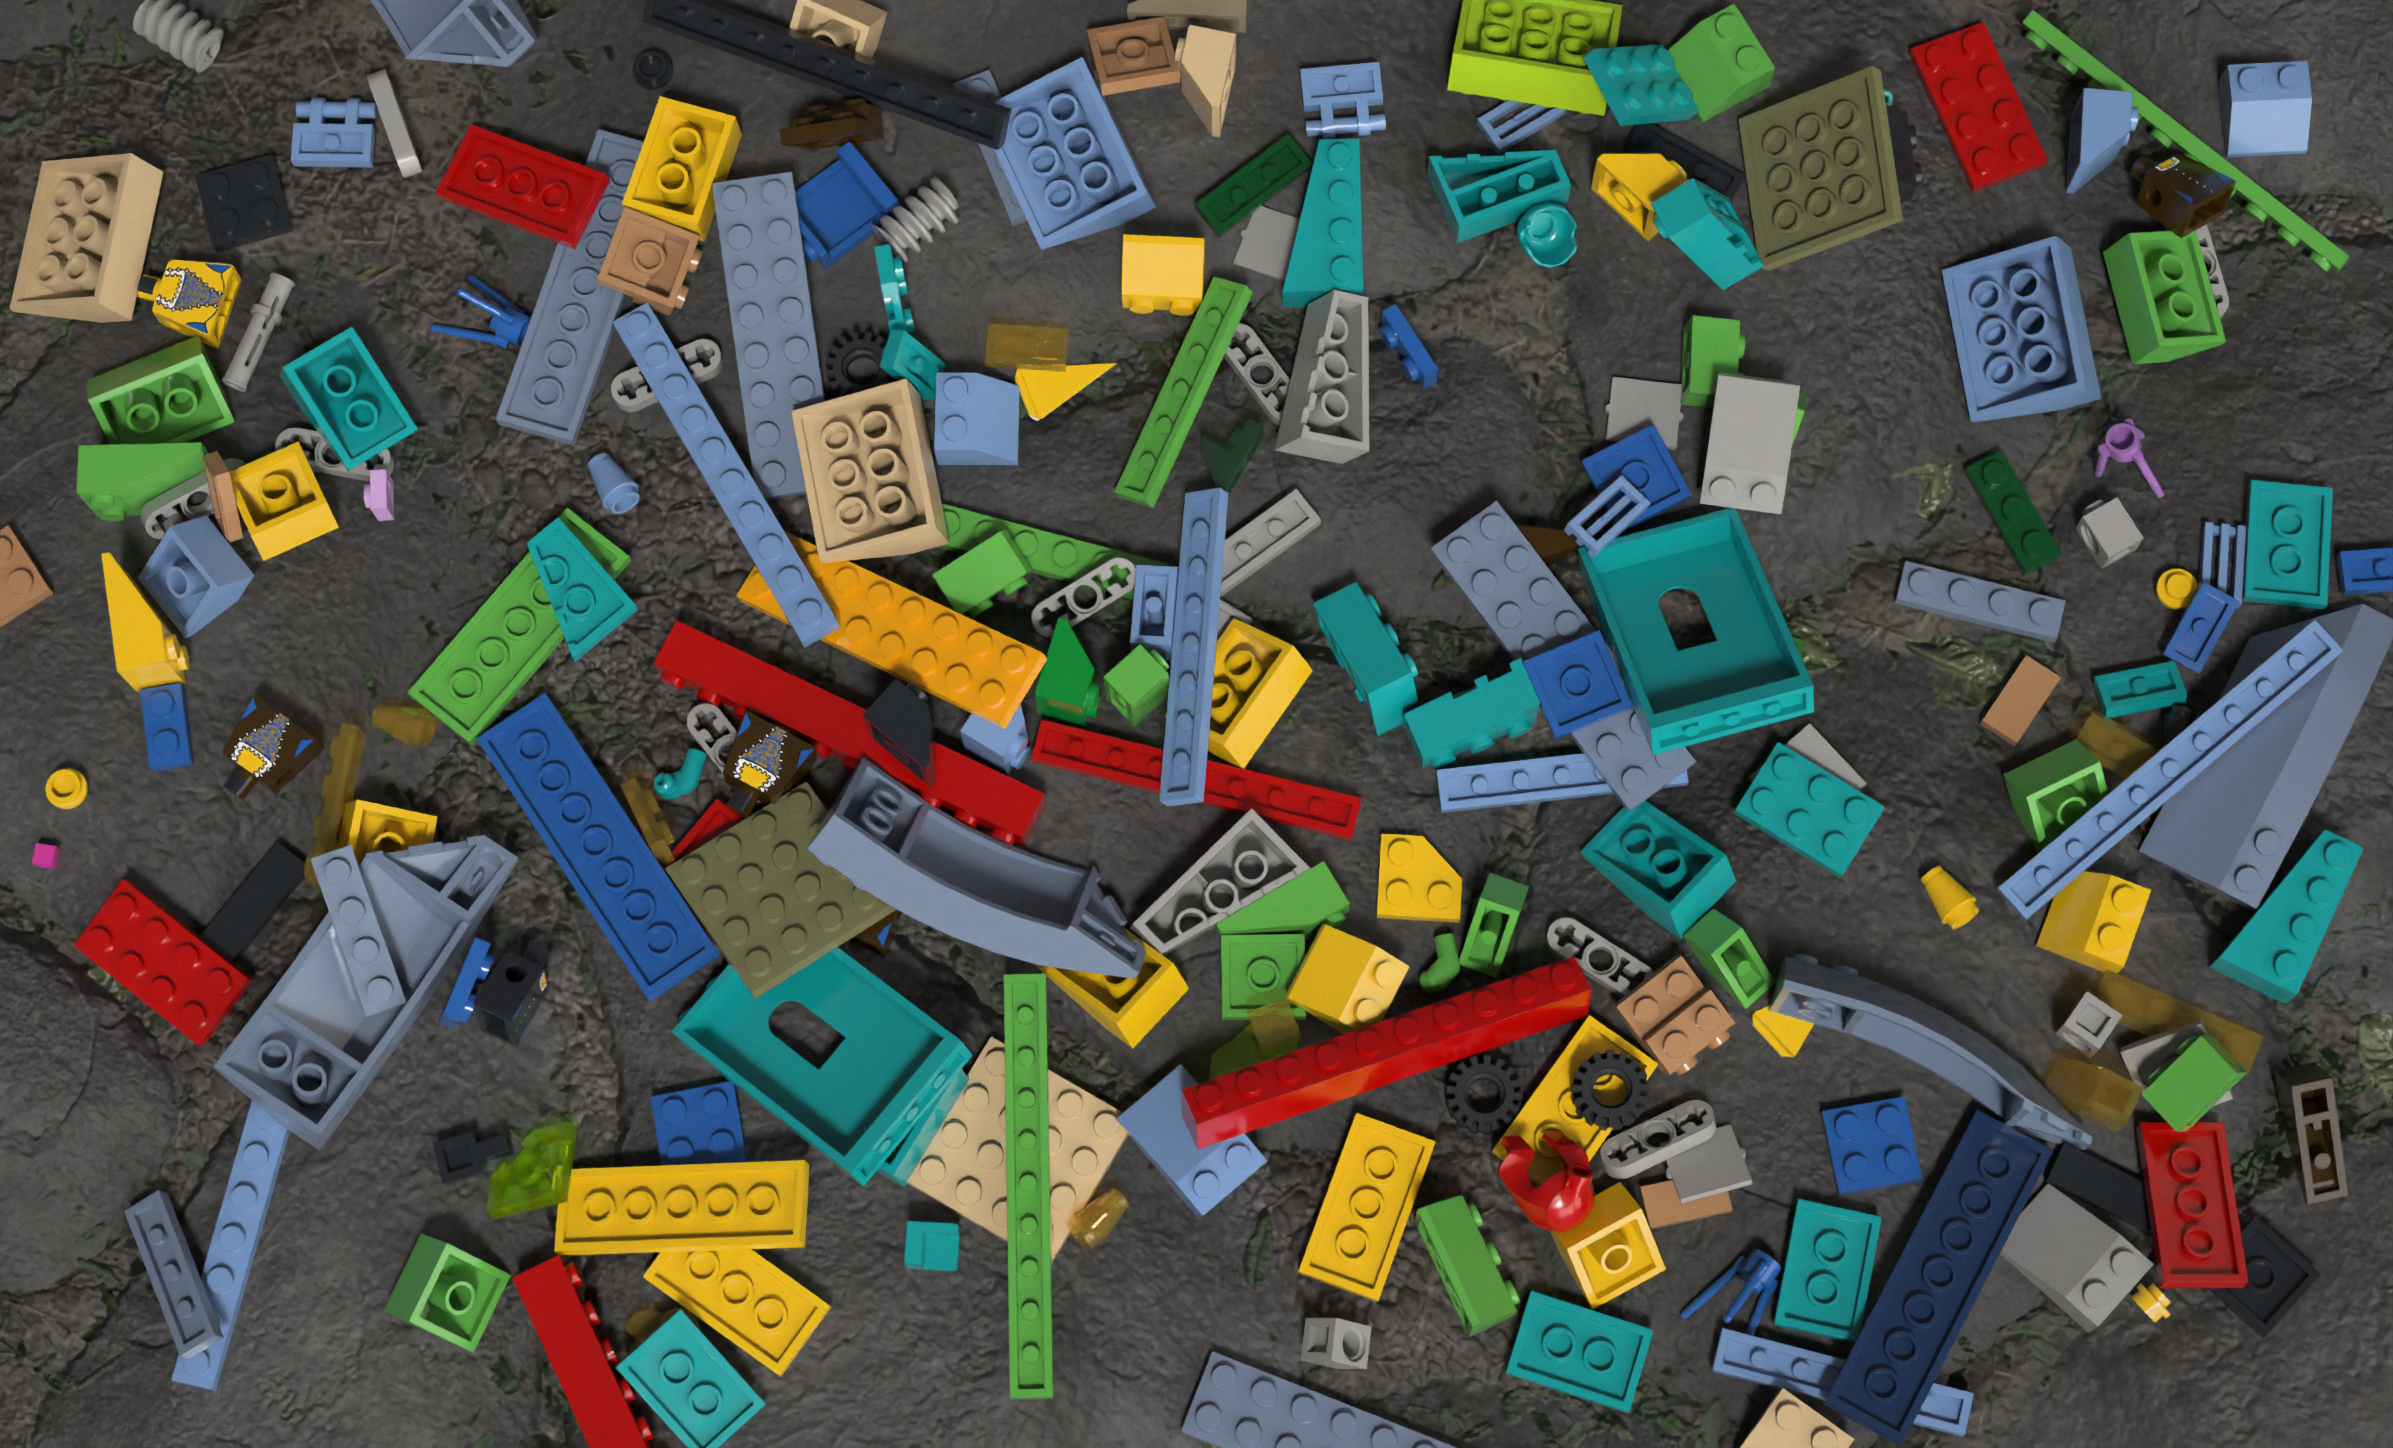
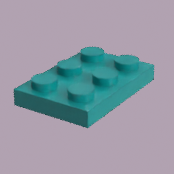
M1663 45L1593 49L1583 57L1620 126L1684 121L1691 119L1699 112L1693 100L1691 89L1683 82L1675 67L1673 56Z
M2251 480L2248 483L2242 601L2324 610L2328 604L2333 488Z
M1778 742L1735 809L1734 814L1841 879L1885 807Z
M1798 1199L1793 1215L1773 1326L1855 1343L1861 1332L1882 1217Z
M1531 1291L1505 1374L1628 1414L1654 1330Z
M680 1308L615 1365L623 1377L688 1448H718L766 1405Z

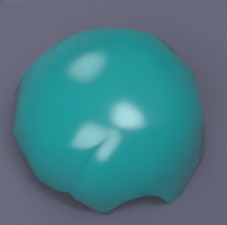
M1547 201L1528 208L1517 226V242L1525 255L1536 265L1553 268L1565 264L1575 254L1578 246L1574 236L1575 229L1578 226L1567 209L1559 204Z

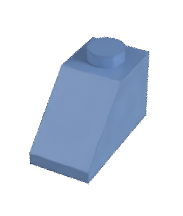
M1136 565L1130 636L1132 651L1141 644L1148 653L1154 649L1164 660H1171L1178 567Z

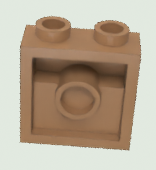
M1164 16L1087 30L1089 56L1102 96L1180 82V71L1177 61H1175V53Z
M624 206L596 283L633 297L632 302L641 306L648 303L652 310L670 316L673 308L681 309L689 287L682 283L687 271L695 273L703 252L696 248L700 236Z
M1681 955L1674 956L1613 1005L1615 1011L1649 1057L1658 1063L1657 1068L1660 1072L1670 1075L1674 1071L1677 1075H1682L1692 1069L1698 1063L1695 1055L1706 1046L1710 1049H1715L1723 1044L1731 1036L1727 1029L1735 1024L1714 993L1703 986Z

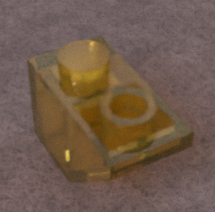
M2060 1056L2057 1058L2044 1085V1088L2062 1106L2115 1133L2127 1125L2144 1087L2106 1068Z

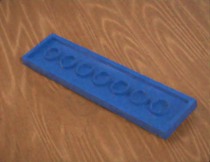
M546 693L476 738L650 1002L720 955Z

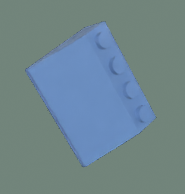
M1083 57L994 102L1012 109L1005 144L999 150L994 149L1041 250L1120 226L1157 207L1105 97L1101 95L1097 80Z
M2049 237L1942 270L1970 421L1974 423L2063 410L2101 399L2072 250L2059 237Z

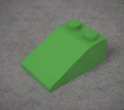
M202 443L79 445L77 494L95 515L102 520L116 522L124 520L125 516H138L148 501L205 471L202 458H204L203 455L209 454V452Z

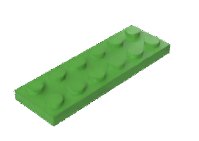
M567 508L560 515V520L612 579L615 580L631 562L630 557ZM530 551L407 692L413 700L471 746L565 638Z

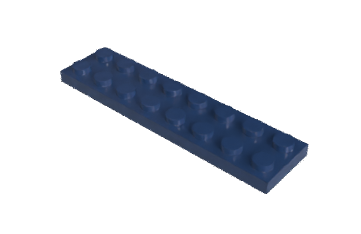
M1978 1109L1975 1111L1823 1405L1899 1447L1903 1444L2053 1151L2052 1149Z

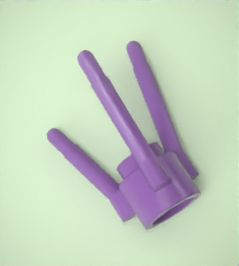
M2126 419L2124 423L2115 424L2106 433V443L2098 446L2099 457L2095 467V476H2102L2107 459L2110 456L2118 462L2126 463L2133 460L2138 465L2156 497L2162 498L2164 493L2141 452L2140 439H2143L2145 434L2134 425L2132 419Z

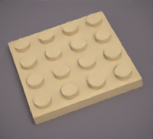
M990 1037L967 1075L970 1080L914 1169L907 1184L1008 1243L1005 1044ZM1048 1070L1052 1265L1129 1134L1116 1120L1123 1112Z

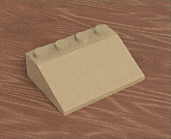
M132 153L42 161L10 310L18 313L99 323L131 321L163 171Z
M907 378L791 411L817 551L821 563L907 555L950 543L921 396Z

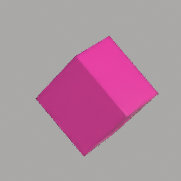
M36 843L32 864L36 867L56 869L60 849L57 846Z

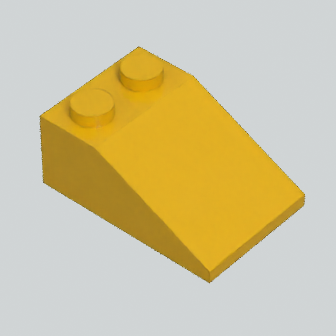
M102 553L117 672L136 692H140L142 689L176 683L185 684L184 670L190 668L189 656L185 645L180 646L176 635L171 633L136 583L111 553Z
M1126 928L1124 930L1130 940H1139L1146 951L1140 973L1135 979L1036 965L1038 969L1046 973L1048 978L1105 1029L1132 1049L1189 989L1173 962Z

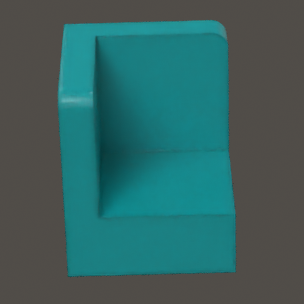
M907 1221L904 1255L906 1268L957 1271L961 1232L959 1225L953 1223Z

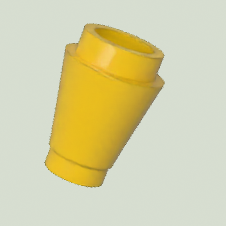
M1941 866L1931 869L1921 878V882L1925 886V890L1942 924L1948 923L1951 929L1954 930L1968 923L1979 912L1978 907L1975 905L1976 898L1945 872Z

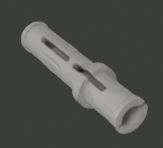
M271 273L259 303L253 304L250 312L253 316L238 345L230 366L221 380L227 386L246 392L247 385L275 325H280L283 319L281 315L282 309L292 288L295 286L292 280L282 275Z

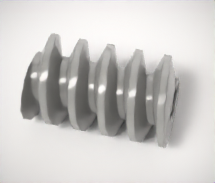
M145 0L138 8L133 20V30L135 33L145 36L150 43L157 44L161 50L170 52L173 58L182 60L187 67L195 68L197 73L204 72L209 68L220 50V44L224 35L223 30L215 27L210 31V21L202 19L198 22V14L195 11L186 13V7L182 3L173 5L174 0Z
M936 177L930 179L932 190L925 186L917 190L919 200L913 196H908L905 199L907 210L897 205L892 209L894 219L887 215L880 218L882 229L876 225H871L883 245L890 244L892 255L896 257L901 256V260L904 263L909 261L905 248L909 247L916 253L921 251L918 238L921 237L930 244L933 242L930 232L931 228L936 229L942 234L946 232L942 221L944 218L954 224L958 223L955 210L959 208V205L949 189Z

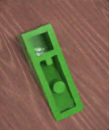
M1323 861L1216 924V933L1220 939L1221 935L1313 933L1320 929L1322 924L1335 928L1346 920L1344 914L1349 912L1350 903Z

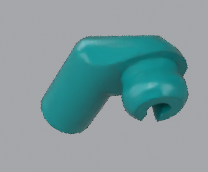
M688 748L681 770L671 774H664L663 772L658 774L653 782L654 790L664 799H676L693 791L698 786L707 754L697 749Z

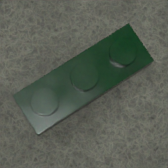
M1288 133L1198 201L1194 209L1215 235L1221 238L1309 171L1313 163Z
M2002 450L1966 467L1964 471L1965 476L2023 576L2060 558L2062 555Z

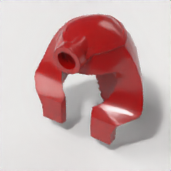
M1562 1131L1544 1133L1542 1138L1561 1157L1563 1171L1557 1172L1540 1187L1531 1184L1528 1175V1168L1535 1157L1532 1148L1520 1135L1504 1136L1501 1145L1507 1151V1156L1498 1166V1174L1526 1217L1534 1225L1542 1229L1561 1233L1575 1228L1584 1221L1595 1204V1192L1592 1183L1593 1171L1590 1169L1589 1159L1582 1147L1568 1138Z

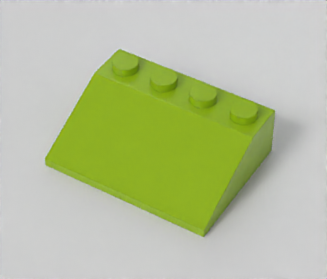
M1463 0L1447 90L1461 92L1466 95L1474 94L1498 98L1504 101L1510 100L1540 105L1546 108L1553 107L1577 111L1583 114L1605 116L1607 101L1583 57L1593 49L1615 48L1617 46L1623 5L1595 0Z

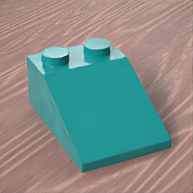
M353 327L282 367L280 373L281 380L301 411L348 472L418 431L417 426Z
M1647 801L1629 813L1623 807L1580 851L1590 864L1647 916L1680 939L1736 882L1725 853Z

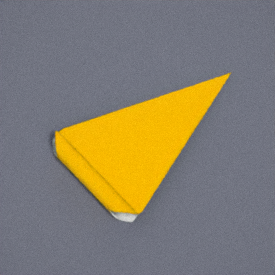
M1117 363L1017 369L1015 382L1019 386V392L1029 416L1039 421Z
M1770 1005L1753 1013L1752 1025L1781 1057L1793 1058L1814 1025L1770 1012Z

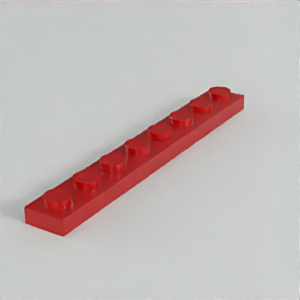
M1041 720L1031 761L1160 794L1164 749ZM1207 760L1204 802L1199 804L1244 815L1250 809H1253L1264 820L1352 841L1362 798Z

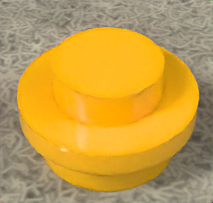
M2170 569L2163 573L2157 581L2156 594L2160 602L2166 607L2176 610L2184 609L2188 605L2198 584L2189 572L2183 569Z
M63 768L55 771L48 778L45 792L48 800L54 806L60 809H72L80 805L86 798L88 784L85 777L79 771L72 768Z
M2142 1283L2136 1286L2139 1291L2131 1298L2155 1323L2162 1316L2167 1319L2171 1315L2166 1309L2171 1301L2154 1283L2148 1288Z

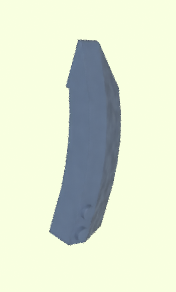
M862 758L807 850L815 854L821 863L841 872L857 888L868 891L911 918L954 938L1001 955L1036 965L1135 979L1140 973L1146 956V951L1140 941L1134 939L1131 941L1123 926L1127 923V920L1112 896L1104 897L1098 887L1097 882L1101 877L1094 866L1090 871L1045 859L975 830L932 806L865 758Z
M485 835L467 837V841L442 844L441 841L409 846L408 850L383 853V851L365 853V858L359 865V869L407 1003L366 1017L330 913L328 912L277 985L216 1062L214 1069L283 1127L320 1151L386 1063L435 993L515 867L518 857Z
M1793 954V958L1785 956L1779 969L1769 1008L1770 1012L1847 1033L1889 1049L1929 1069L1966 1092L2003 1120L2002 1123L2024 1135L2059 1145L2066 1143L2080 1151H2084L2091 1145L2093 1136L2019 1062L1988 1039L1953 1017L1908 994L1859 977V972L1853 968L1842 965H1835L1833 969L1817 965V959L1804 954Z

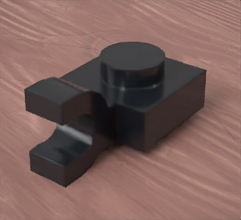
M471 1131L433 1143L441 1181L445 1185L487 1174L484 1161L515 1155L511 1139L505 1138L503 1134L479 1142L477 1133Z

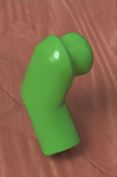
M1442 934L1434 938L1438 959L1431 965L1428 971H1423L1419 978L1421 988L1427 993L1441 992L1447 989L1460 972L1454 934Z

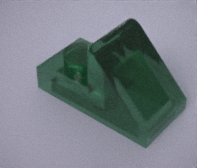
M1249 418L1243 429L1237 427L1226 447L1230 452L1205 438H1201V451L1212 488H1222L1229 493L1228 497L1230 496L1264 439L1263 425Z

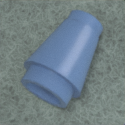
M607 453L598 454L589 461L588 468L591 471V476L604 508L610 509L613 514H621L632 509L638 503L640 495L638 494L639 487L637 483Z

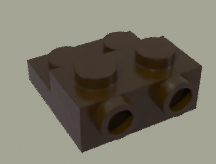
M866 99L843 101L842 108L829 110L828 105L805 107V114L792 116L793 127L779 129L781 145L809 151L844 146L849 141L852 144L884 139L880 107L867 105Z

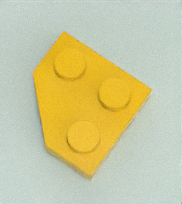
M1381 834L1377 918L1460 923L1462 878L1423 836Z

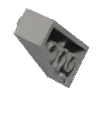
M1333 290L1308 304L1275 451L1340 464L1369 452L1368 297Z
M1250 809L1132 924L1129 930L1165 956L1212 929L1218 922L1306 872L1310 867L1253 809Z

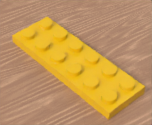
M806 1160L560 1169L554 1251L559 1256L805 1247L810 1165Z

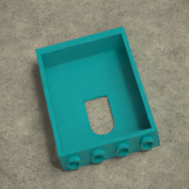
M1736 508L1714 511L1706 515L1672 522L1668 525L1615 538L1594 558L1587 553L1589 549L1586 546L1578 548L1580 576L1608 646L1612 651L1613 658L1652 755L1814 712V685ZM1678 588L1687 589L1695 593L1699 598L1716 641L1677 651L1659 607L1661 596L1672 589Z
M838 947L756 999L752 997L729 964L719 976L714 977L707 984L701 998L692 1008L682 1013L678 1019L677 1026L672 1030V1033L689 1050L863 1187L973 1056L960 1039ZM788 1001L801 1003L845 1037V1040L819 1070L772 1034L769 1027V1019L774 1009L780 1004Z

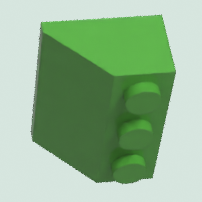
M2196 230L2183 238L2178 237L2171 231L2128 233L2103 252L2132 364L2168 362L2220 346L2226 342Z
M199 335L85 381L88 401L110 445L184 443L235 422L215 368Z
M1460 1195L1418 1209L1414 1222L1467 1336L1471 1337L1514 1317L1517 1312L1514 1305L1520 1303L1519 1297L1510 1279L1503 1282L1496 1266L1502 1263L1493 1242L1490 1240L1485 1243L1478 1230V1227L1483 1226V1221L1473 1202L1466 1204L1463 1196Z

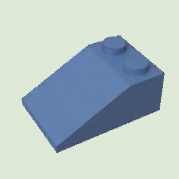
M1180 1064L1120 1114L1116 1120L1195 1216H1204L1264 1165L1267 1160L1245 1133L1197 1150L1182 1116L1181 1089L1199 1083Z

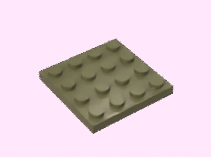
M1870 66L1738 119L1756 250L1764 264V267L1761 269L1767 271L1903 221L1880 69Z
M807 782L780 797L775 805L770 803L665 869L669 879L754 999L897 910L868 891L857 888L848 877L835 868L824 865L816 858L815 854L807 850L817 829L828 813Z

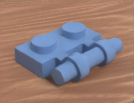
M1379 62L1300 69L1304 112L1320 111L1321 120L1305 121L1307 137L1322 136L1323 139H1334L1335 134L1358 132V136L1370 135L1371 131L1386 130L1385 114L1369 115L1368 106L1383 105ZM1353 107L1356 109V116L1333 118V109Z
M315 97L311 101H297L296 116L310 117L309 123H293L291 162L293 166L373 167L376 130L373 124H360L362 118H377L378 108L376 102H362L361 98H348L347 102H327L326 98ZM327 118H345V124H325Z

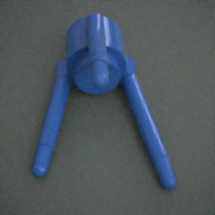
M469 275L468 281L501 307L498 308L463 288H459L457 294L493 315L490 328L495 330V335L451 326L430 325V330L433 332L493 343L507 349L510 342L517 346L522 343L531 317L526 315L527 311L513 305L474 275Z
M1754 1249L1748 1258L1740 1255L1735 1264L1680 1313V1317L1683 1319L1688 1318L1733 1278L1741 1274L1738 1281L1743 1288L1724 1314L1723 1320L1730 1322L1750 1293L1759 1294L1762 1290L1745 1333L1753 1336L1769 1298L1779 1284L1775 1278L1781 1271V1266L1772 1257L1758 1249Z

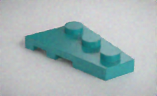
M559 517L527 542L575 662L638 611L635 603Z

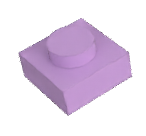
M386 469L370 470V484L364 485L365 506L371 509L378 521L394 520V481Z

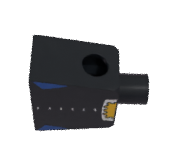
M528 941L520 956L511 952L503 954L473 1003L480 1031L515 1047L519 1046L548 987L543 968L550 955V951L534 941Z

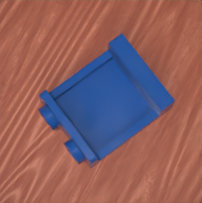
M850 141L837 150L838 161L795 191L804 256L810 263L817 260L824 270L875 233L871 225H876L882 229L880 224L882 216L887 215L894 219L892 209L899 205L898 199Z

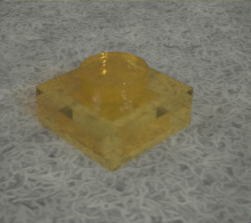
M1287 998L1247 1012L1261 1054L1301 1040V1034Z

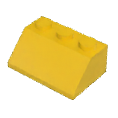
M660 96L622 201V206L700 236L698 241L705 242L716 211L712 183L727 180L742 137L736 117Z
M1233 618L1216 642L1208 751L1242 769L1246 767L1313 671L1293 645Z

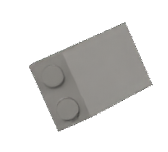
M1719 372L1700 504L1782 515L1801 383Z
M2049 1183L2021 1212L2000 1253L2088 1333L2099 1327L2154 1265L2122 1235Z

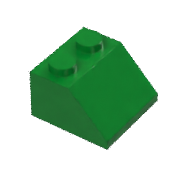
M1059 617L1046 656L1047 661L1043 666L1034 694L1039 716L1086 728L1088 718H1096L1102 699V695L1099 694L1101 684L1096 683L1094 667L1067 619Z

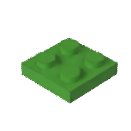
M1305 934L1221 935L1222 1020L1306 1019V1011L1284 998L1305 958Z

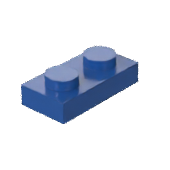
M1394 304L1382 311V327L1379 328L1380 335L1388 348L1392 349L1395 347L1403 358L1400 364L1411 382L1417 380L1423 390L1435 384L1438 377V367L1398 306Z
M2393 548L2340 551L2337 554L2336 559L2342 595L2393 592Z
M2200 581L2160 654L2200 674L2240 601Z
M181 683L140 690L149 768L153 772L194 765L184 686Z

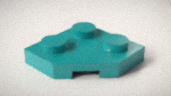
M890 244L875 246L881 289L888 315L889 331L891 332V329L904 330L907 333L915 332L911 308L903 309L901 296L908 294L901 256L893 258Z

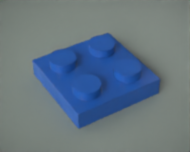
M1654 424L1581 461V465L1598 496L1622 475L1651 503L1647 510L1623 532L1690 499L1692 496ZM1622 490L1603 505L1606 512L1626 495ZM1633 501L1611 520L1613 525L1619 522L1636 506Z
M1600 630L1523 661L1540 700V708L1554 740L1625 712L1633 706Z
M476 937L474 938L438 1024L454 1030L459 1021L466 1023L474 1007L473 1003L478 996L471 993L475 982L483 983L494 959V956L487 954L491 943Z
M730 1081L650 1097L661 1165L748 1162L736 1087Z
M1905 1097L1830 1109L1820 1113L1837 1196L1915 1183L1922 1180Z

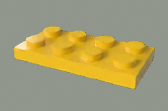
M1590 1015L1502 1136L1503 1138L1504 1136L1520 1135L1532 1148L1535 1157L1528 1168L1529 1179L1538 1186H1541L1557 1172L1563 1171L1561 1157L1542 1138L1544 1133L1562 1131L1568 1138L1582 1147L1590 1162L1613 1130V1128H1607L1606 1131L1600 1130L1599 1126L1595 1124L1590 1126L1585 1123L1586 1119L1583 1116L1579 1117L1576 1113L1577 1108L1575 1104H1572L1571 1085L1581 1063L1585 1059L1591 1058L1592 1054L1597 1052L1602 1054L1606 1050H1614V1053L1620 1054L1622 1051L1627 1053V1057L1632 1061L1635 1058L1640 1063L1639 1067L1641 1070L1645 1069L1647 1074L1646 1081L1658 1066L1656 1061ZM1604 1075L1594 1083L1593 1090L1596 1099L1606 1106L1618 1105L1626 1097L1625 1084L1617 1076ZM1501 1138L1492 1153L1504 1160L1507 1156V1151L1501 1145Z
M1356 1113L1298 1273L1378 1302L1436 1141Z
M752 1249L660 1252L643 1275L645 1280L780 1377L831 1308L826 1302Z

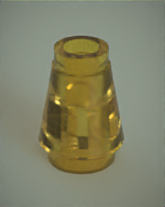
M380 703L373 712L372 725L410 747L417 748L418 746L426 747L431 743L436 732L437 719L435 716L430 715L427 709Z
M1112 1188L1109 1192L1073 1213L1071 1216L1074 1219L1067 1225V1228L1079 1244L1091 1250L1095 1245H1102L1130 1205L1118 1190Z

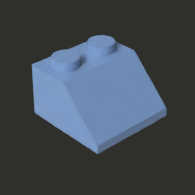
M2308 61L2227 65L2218 82L2226 157L2305 154L2308 149L2312 105Z
M2083 88L2069 118L2066 193H2075L2112 163L2122 146L2128 145L2130 131H2135L2138 120V107H2132V92Z
M936 373L934 451L937 464L1018 465L1019 386L979 373Z
M207 515L170 526L138 576V579L182 635L188 638L236 603L254 577V574Z
M1021 704L1005 729L971 714L960 731L965 752L1008 776L1013 767L1019 769L1030 752V748L1027 746L1029 738Z

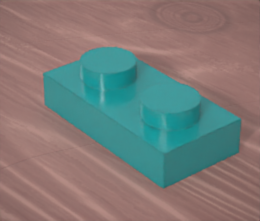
M891 329L887 344L882 352V360L879 367L897 381L907 378L919 392L921 400L934 401L936 397V373H943L946 364L906 331Z
M2175 660L2094 677L2093 687L2105 719L2186 703L2187 692Z

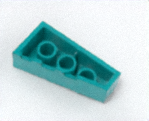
M1319 139L1282 291V308H1307L1309 303L1333 290L1363 296L1359 139Z
M2325 829L2310 844L2209 968L2283 1004H2287L2298 994L2364 848Z

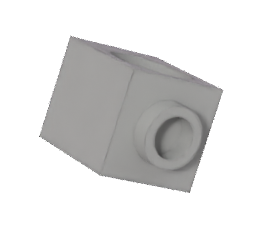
M2118 497L2106 504L2101 499L2086 507L2081 512L2083 517L2075 528L2101 569L2135 551L2144 539Z
M2086 991L2076 1002L2055 1034L2091 1058L2101 1048L2123 1015Z
M1306 1318L1301 1361L1335 1369H1367L1372 1327L1339 1318Z

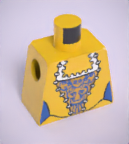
M170 260L167 263L162 279L145 274L141 277L137 295L139 298L154 301L152 312L162 325L191 338L199 335L202 343L219 349L242 279L233 265Z

